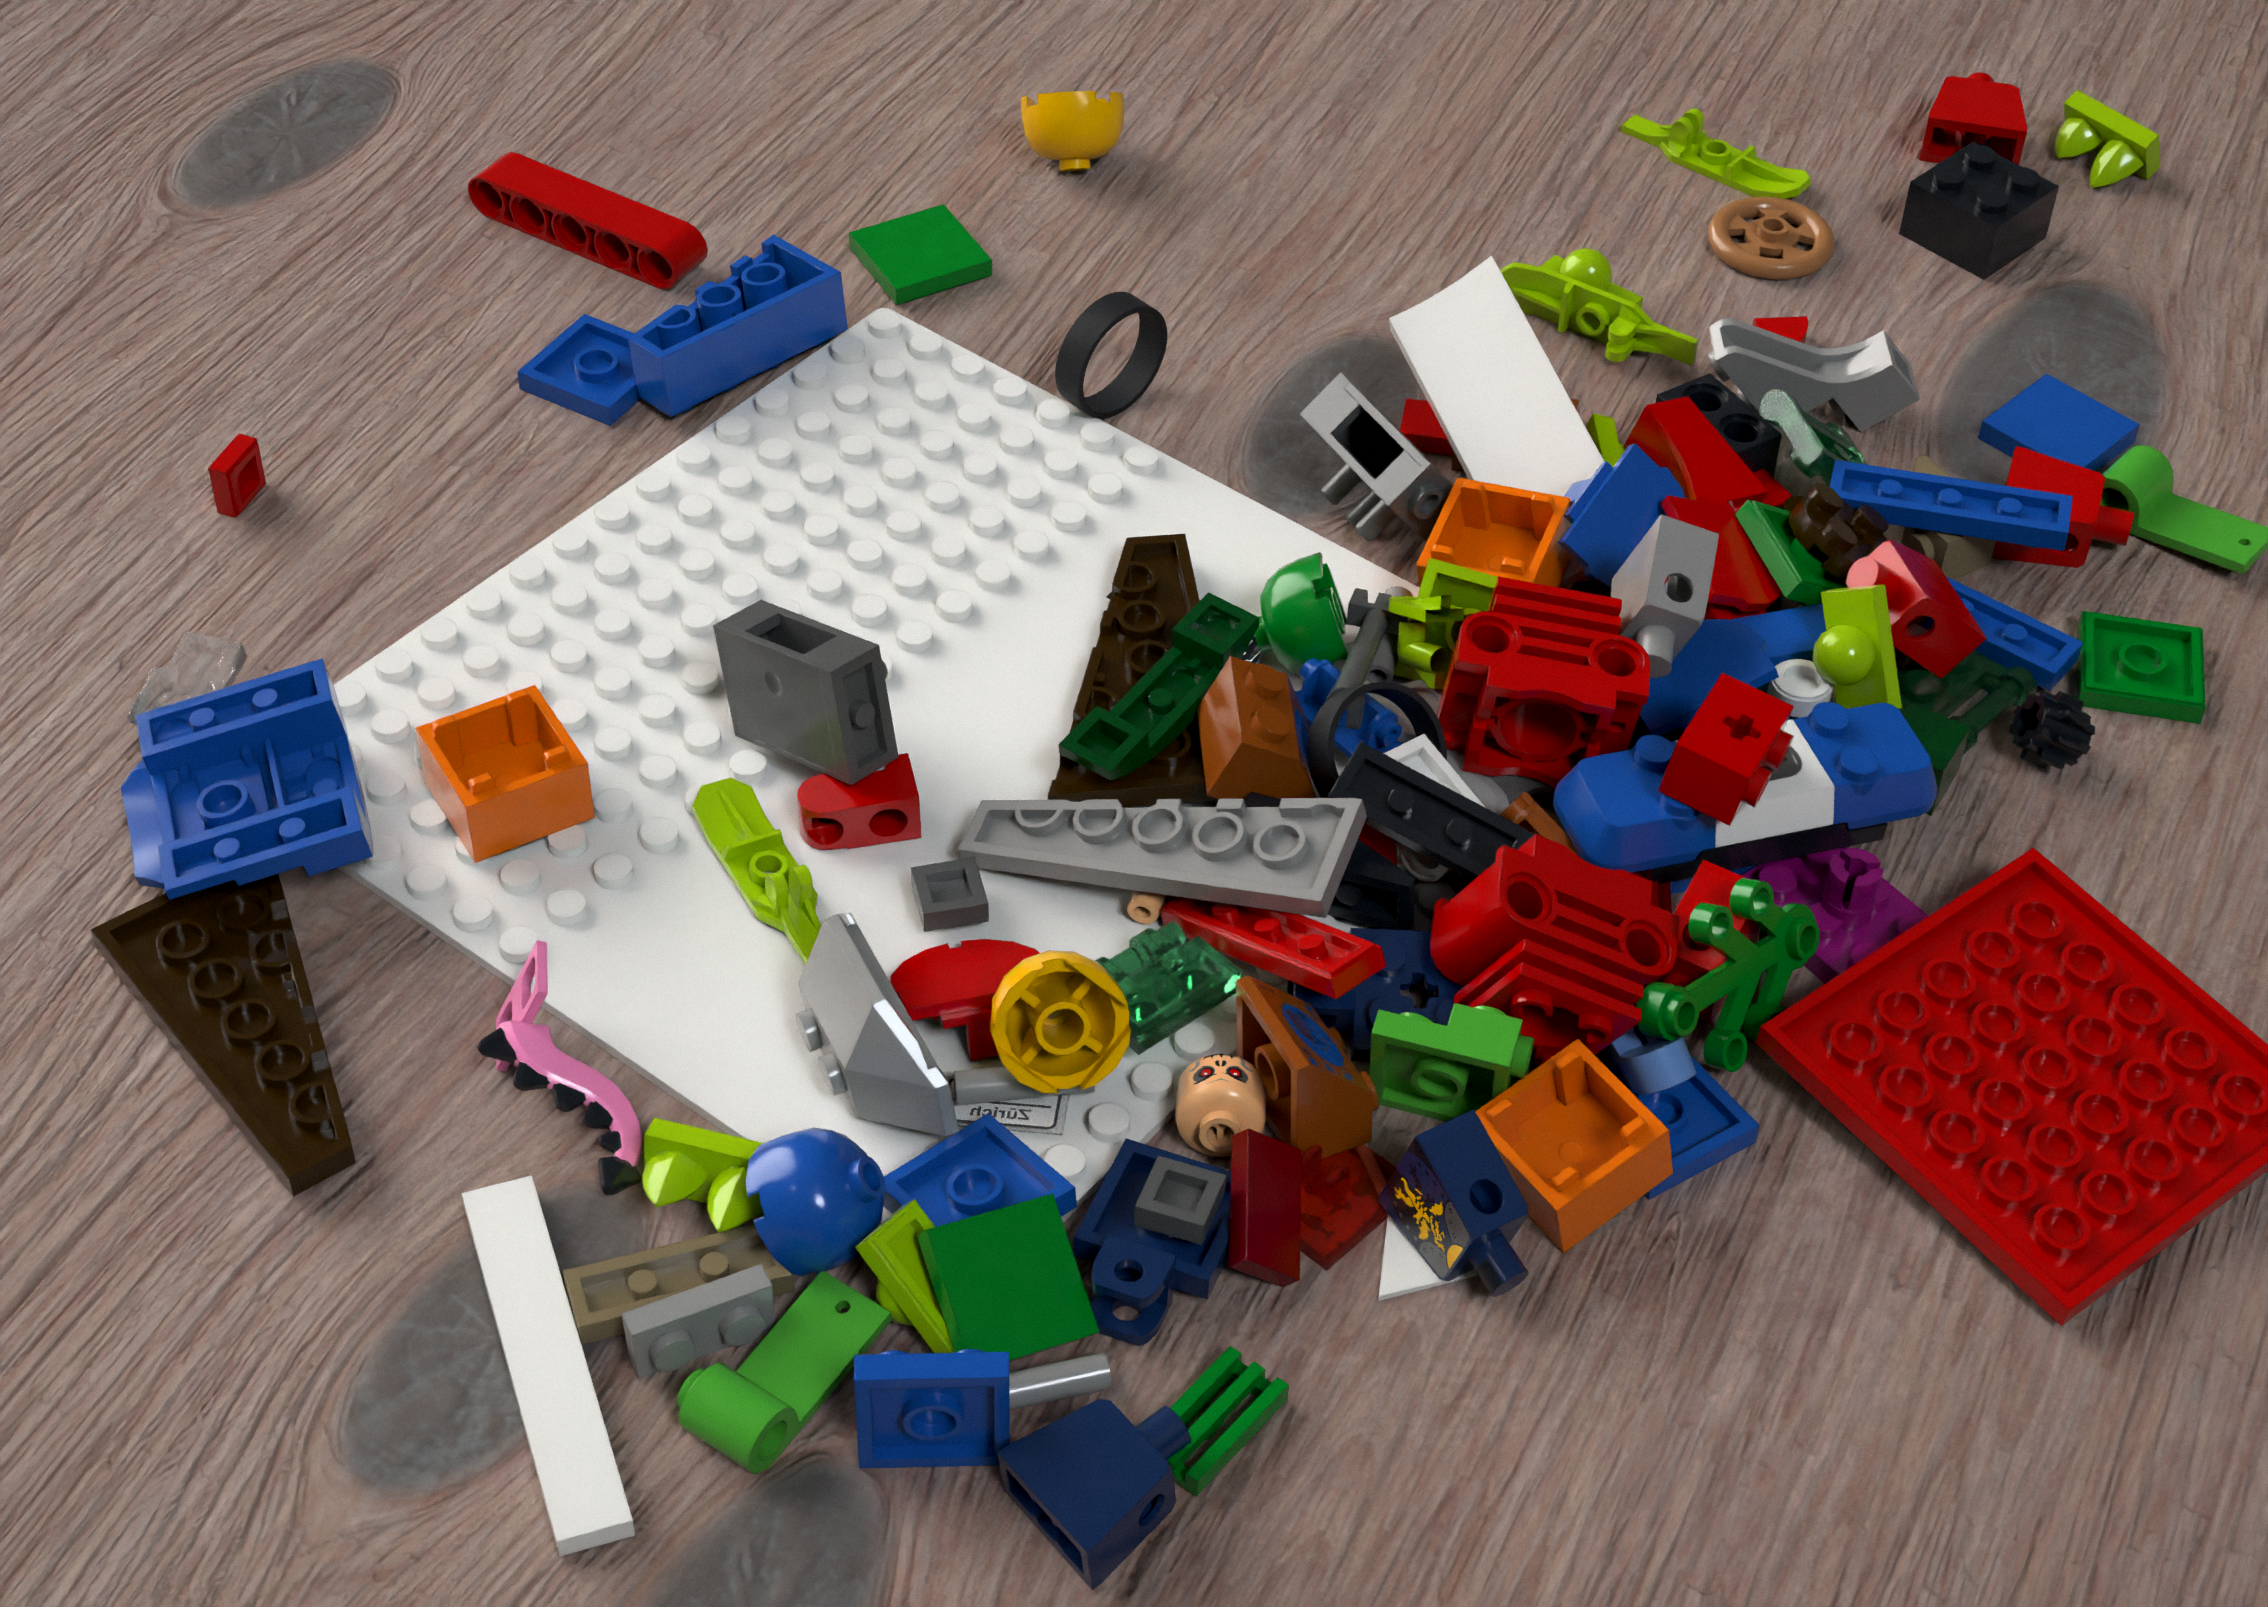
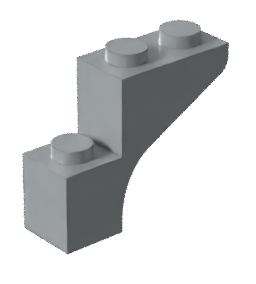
M1733 318L1721 319L1709 326L1713 350L1708 353L1713 369L1724 382L1731 379L1738 387L1740 399L1756 413H1760L1775 429L1786 425L1828 401L1838 417L1842 418L1847 415L1860 432H1863L1920 400L1912 365L1884 330L1853 345L1840 348H1817Z

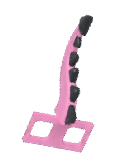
M537 940L496 1017V1030L484 1037L479 1042L477 1048L482 1055L496 1059V1070L506 1072L510 1063H513L517 1067L513 1085L520 1091L548 1088L551 1090L555 1105L559 1110L570 1112L581 1105L587 1106L583 1117L585 1126L592 1129H610V1133L600 1136L598 1143L601 1147L615 1155L600 1158L598 1165L600 1187L605 1195H614L639 1183L642 1179L636 1168L643 1141L640 1122L631 1103L615 1083L599 1071L557 1049L551 1039L549 1026L532 1023L548 994L547 942ZM535 975V985L531 994V983Z

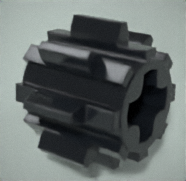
M2042 690L2039 696L2034 693L2026 696V701L2021 706L2017 705L2014 710L2013 723L2009 725V733L2014 736L2012 743L2023 748L2020 758L2042 768L2049 764L2058 769H2063L2065 764L2070 766L2077 764V759L2083 754L2086 755L2091 748L2089 746L2091 736L2095 735V726L2090 724L2092 717L2081 711L2084 702L2061 691L2054 695Z

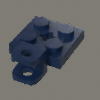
M1351 928L1349 934L1380 945L1386 963L1385 968L1337 999L1323 995L1290 980L1287 984V993L1311 1004L1327 1028H1336L1342 1039H1348L1350 1032L1351 1061L1370 1062L1371 1032L1379 1009L1396 1014L1403 1012L1417 1013L1425 1016L1433 1023L1447 1026L1453 1008L1454 995L1464 987L1445 977L1436 967L1430 949L1431 931ZM1412 984L1421 985L1426 990L1431 991L1434 997L1428 998L1425 1008H1414L1412 998L1401 996L1400 990L1409 989Z
M1127 1138L1125 1139L1074 1236L1073 1254L1075 1257L1093 1262L1091 1287L1095 1294L1091 1301V1308L1100 1334L1141 1346L1148 1343L1159 1331L1173 1303L1174 1289L1208 1300L1229 1256L1231 1171ZM1158 1155L1226 1175L1225 1194L1203 1245L1134 1226L1135 1205ZM1128 1306L1136 1309L1140 1315L1134 1320L1124 1321L1115 1317L1113 1312L1119 1307Z

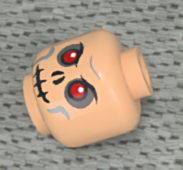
M1222 1053L1207 1055L1190 1063L1181 1074L1176 1090L1175 1120L1180 1136L1189 1147L1204 1155L1227 1157L1232 1155L1233 1135L1248 1128L1261 1134L1263 1133L1266 1121V1092L1259 1073L1251 1063L1234 1055Z

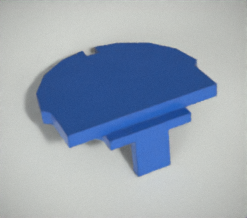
M1636 443L1631 444L1614 467L1607 461L1602 462L1591 478L1573 483L1563 497L1571 499V506L1564 514V517L1571 523V526L1558 543L1583 567L1585 577L1605 590L1611 591L1614 575L1661 514L1666 516L1661 502L1667 495L1685 498L1684 491L1668 467H1659Z
M1727 619L1703 620L1701 627L1673 660L1671 672L1664 677L1650 678L1649 697L1646 705L1642 706L1639 715L1649 734L1662 736L1678 727L1685 731L1722 673L1754 688H1758L1778 678L1779 675L1775 666L1765 653L1767 650L1765 640L1745 624Z

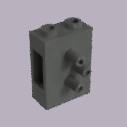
M1340 372L1300 413L1346 462L1321 488V493L1333 505H1338L1363 480L1371 489L1346 513V519L1365 540L1373 541L1399 516L1427 542L1453 484Z
M759 600L713 625L735 736L850 785L855 784L899 758L885 681L888 669L881 658L878 644L763 600Z

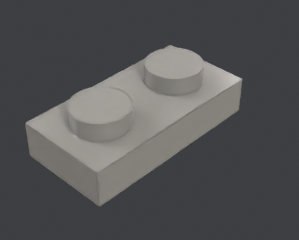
M762 1264L622 1313L628 1359L638 1379L660 1371L679 1369L693 1359L729 1346L748 1344L760 1335L770 1332L776 1325L773 1287Z

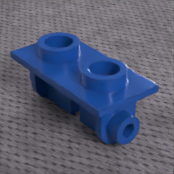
M1316 658L1309 659L1300 670V678L1304 681L1301 690L1295 693L1310 727L1341 673L1335 668L1334 664L1326 659L1320 661ZM1364 693L1365 709L1360 730L1346 728L1347 710L1342 714L1336 729L1334 746L1349 759L1360 741L1381 753H1386L1404 744L1397 741L1402 733V726L1398 724L1397 714L1384 707L1368 693Z

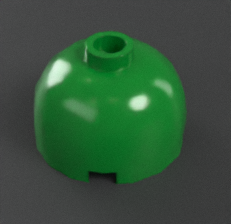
M1321 552L1297 559L1279 568L1267 580L1260 596L1261 616H1259V627L1255 633V638L1262 654L1273 650L1281 666L1296 676H1300L1302 666L1309 659L1316 658L1319 661L1326 659L1332 664L1338 660L1347 659L1353 642L1345 644L1342 634H1346L1345 625H1347V617L1328 564H1323Z

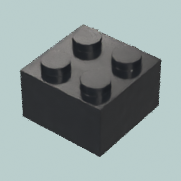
M1971 142L1910 182L1899 234L1985 280L2046 238L2059 186L2041 177L2036 171L2022 167L2000 156L1992 148Z

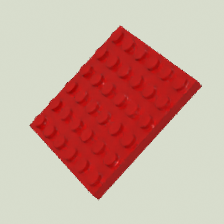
M2034 847L1761 1025L1755 1041L1761 1049L2061 1326L2268 1171V1044Z

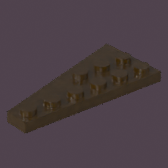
M1185 533L1126 538L1112 583V595L1107 610H1104L1100 622L1099 638L1096 647L1092 649L1073 710V723L1070 732L1096 706L1109 712L1173 647L1172 629L1200 601ZM1198 716L1171 744L1146 764L1125 776L1111 781L1060 754L1059 769L1055 780H1052L1048 792V800L1081 802L1090 799H1118L1122 808L1156 805L1157 799H1181L1182 803L1218 800L1217 798L1207 796Z
M278 874L240 886L237 885L236 880H232L171 900L164 893L91 929L96 949L293 1197L356 1163Z

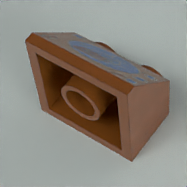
M1230 656L1197 707L1207 796L1217 799H1244V802L1250 792L1280 799L1322 798L1313 783L1308 765L1307 747L1311 727L1288 675L1276 671L1266 664H1254Z
M1249 975L1236 979L1237 1056L1251 1063L1262 1080L1263 1088L1266 1092V1122L1277 1139L1301 1149V1166L1372 1142V1111L1378 1109L1377 1092L1370 1076L1365 1071L1358 1072L1347 1057L1344 1042L1337 1029L1334 1027L1327 1028L1312 1005Z

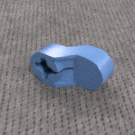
M1635 1025L1605 1047L1610 1062L1617 1064L1633 1093L1645 1095L1662 1091L1690 1079L1697 1073L1683 1036H1678L1671 1041L1643 1034L1638 1025Z

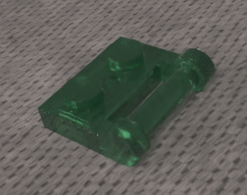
M1778 388L1772 389L1762 398L1759 404L1761 417L1772 425L1782 428L1794 447L1789 452L1791 460L1807 477L1813 478L1817 474L1830 487L1835 460L1868 465L1844 429L1835 423H1823L1804 411L1797 400L1786 391Z
M1973 650L1942 679L1914 660L1898 673L1901 709L1914 704L1949 717L1981 689L1988 692L1985 697L1962 716L1950 717V719L1971 726L1963 755L1975 746L1978 734L2011 706L2022 705L2026 701V696L2032 693L2035 694L2037 689L2035 678L2025 668L2012 666L2007 669L1976 650Z

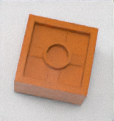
M1457 477L1416 563L1419 585L1421 586L1429 558H1433L1496 577L1500 576L1559 587L1572 558L1558 543L1571 526V523L1564 517V514L1571 506V499Z
M536 685L415 728L425 784L475 863L595 818L588 762Z
M1579 1039L1527 1074L1524 1079H1520L1475 1111L1528 1206L1530 1219L1562 1253L1568 1251L1673 1174L1669 1129Z

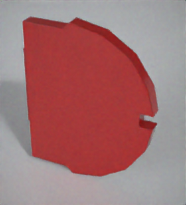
M1669 495L1665 497L1661 505L1666 516L1719 534L1708 596L1709 603L1734 606L1742 612H1761L1780 597L1782 591L1735 516L1736 513L1721 504L1697 497L1695 500Z
M991 939L961 941V947L950 948L947 943L926 949L903 961L890 976V983L912 1021L931 1018L939 1021L943 1029L965 1025L970 1060L999 1056L990 1032L992 998L1003 977L1023 959L1040 953L1034 948L1013 941Z

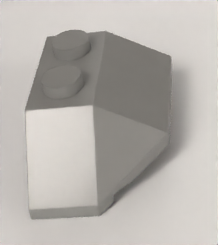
M841 913L824 919L798 982L805 1010L796 1013L795 1017L809 1052L821 1049L823 1053L822 1056L818 1057L831 1094L835 1096L844 1092L857 1118L946 1137L959 1132L949 1083L862 934L852 913Z

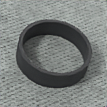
M1127 292L1110 293L1092 303L1071 326L1061 345L1055 368L1056 385L1061 396L1094 418H1109L1129 408L1147 390L1163 361L1167 346V326L1162 314ZM1138 313L1139 334L1134 350L1125 367L1107 387L1094 395L1084 397V376L1095 348L1114 325L1127 316Z
M1380 681L1346 688L1327 700L1312 723L1307 747L1309 770L1319 795L1322 798H1328V794L1339 778L1334 758V738L1339 720L1350 703L1364 693L1380 695L1397 705L1409 719L1416 737L1425 734L1447 761V748L1443 729L1435 712L1425 699L1404 685Z

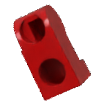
M899 754V758L885 765L884 770L875 771L853 785L826 774H818L804 781L797 791L800 835L804 842L820 850H834L922 838L919 794L909 754Z

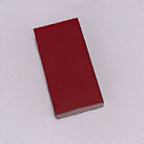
M1248 1128L1232 1136L1229 1267L1280 1287H1286L1300 1280L1301 1149Z

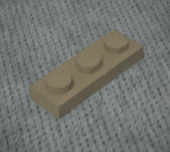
M755 1224L563 1270L565 1288L581 1345L625 1334L622 1313L759 1264L763 1265L772 1284L773 1297L795 1291L794 1274H791L773 1258L760 1238Z

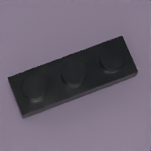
M1361 741L1328 794V798L1362 799L1367 814L1364 824L1470 881L1475 880L1495 863L1496 850L1503 844L1517 850L1535 835L1529 830Z

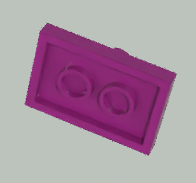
M1844 847L1763 863L1741 875L1748 879L1768 882L1773 889L1774 903L1778 907H1784L1788 903L1804 904L1812 910L1819 927L1820 940L1816 952L1803 966L1824 984L1929 916L1882 877L1884 870L1880 868L1881 861L1875 855L1859 848Z

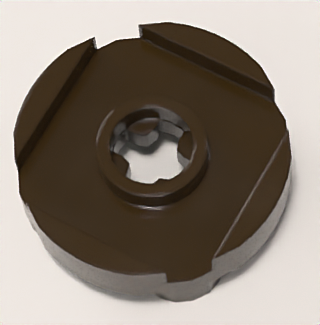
M1817 482L1788 516L1790 527L1804 549L1808 552L1816 544L1829 557L1822 567L1844 583H1846L1849 569L1854 562L1860 558L1868 557L1878 546L1888 541L1883 535L1888 529V524L1881 514L1868 505H1861L1858 509H1855L1843 501L1831 487L1821 482Z

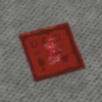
M1315 1144L1301 1156L1300 1251L1326 1271L1388 1218V1213L1379 1202L1378 1197L1395 1171L1396 1166L1365 1144L1321 1159L1322 1147Z

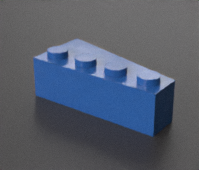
M773 234L761 243L763 253L752 260L751 257L744 255L731 264V276L720 284L707 281L695 290L696 301L689 306L674 305L628 338L638 397L670 417L682 414L693 409L696 404L721 392L732 390L741 382L765 370L777 368L785 360L809 348L819 347L828 339L848 330L841 272Z

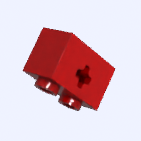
M1722 673L1678 740L1658 791L1730 826L1744 803L1755 808L1772 775V771L1765 769V767L1777 771L1785 758L1794 735L1785 732L1784 728L1794 706Z

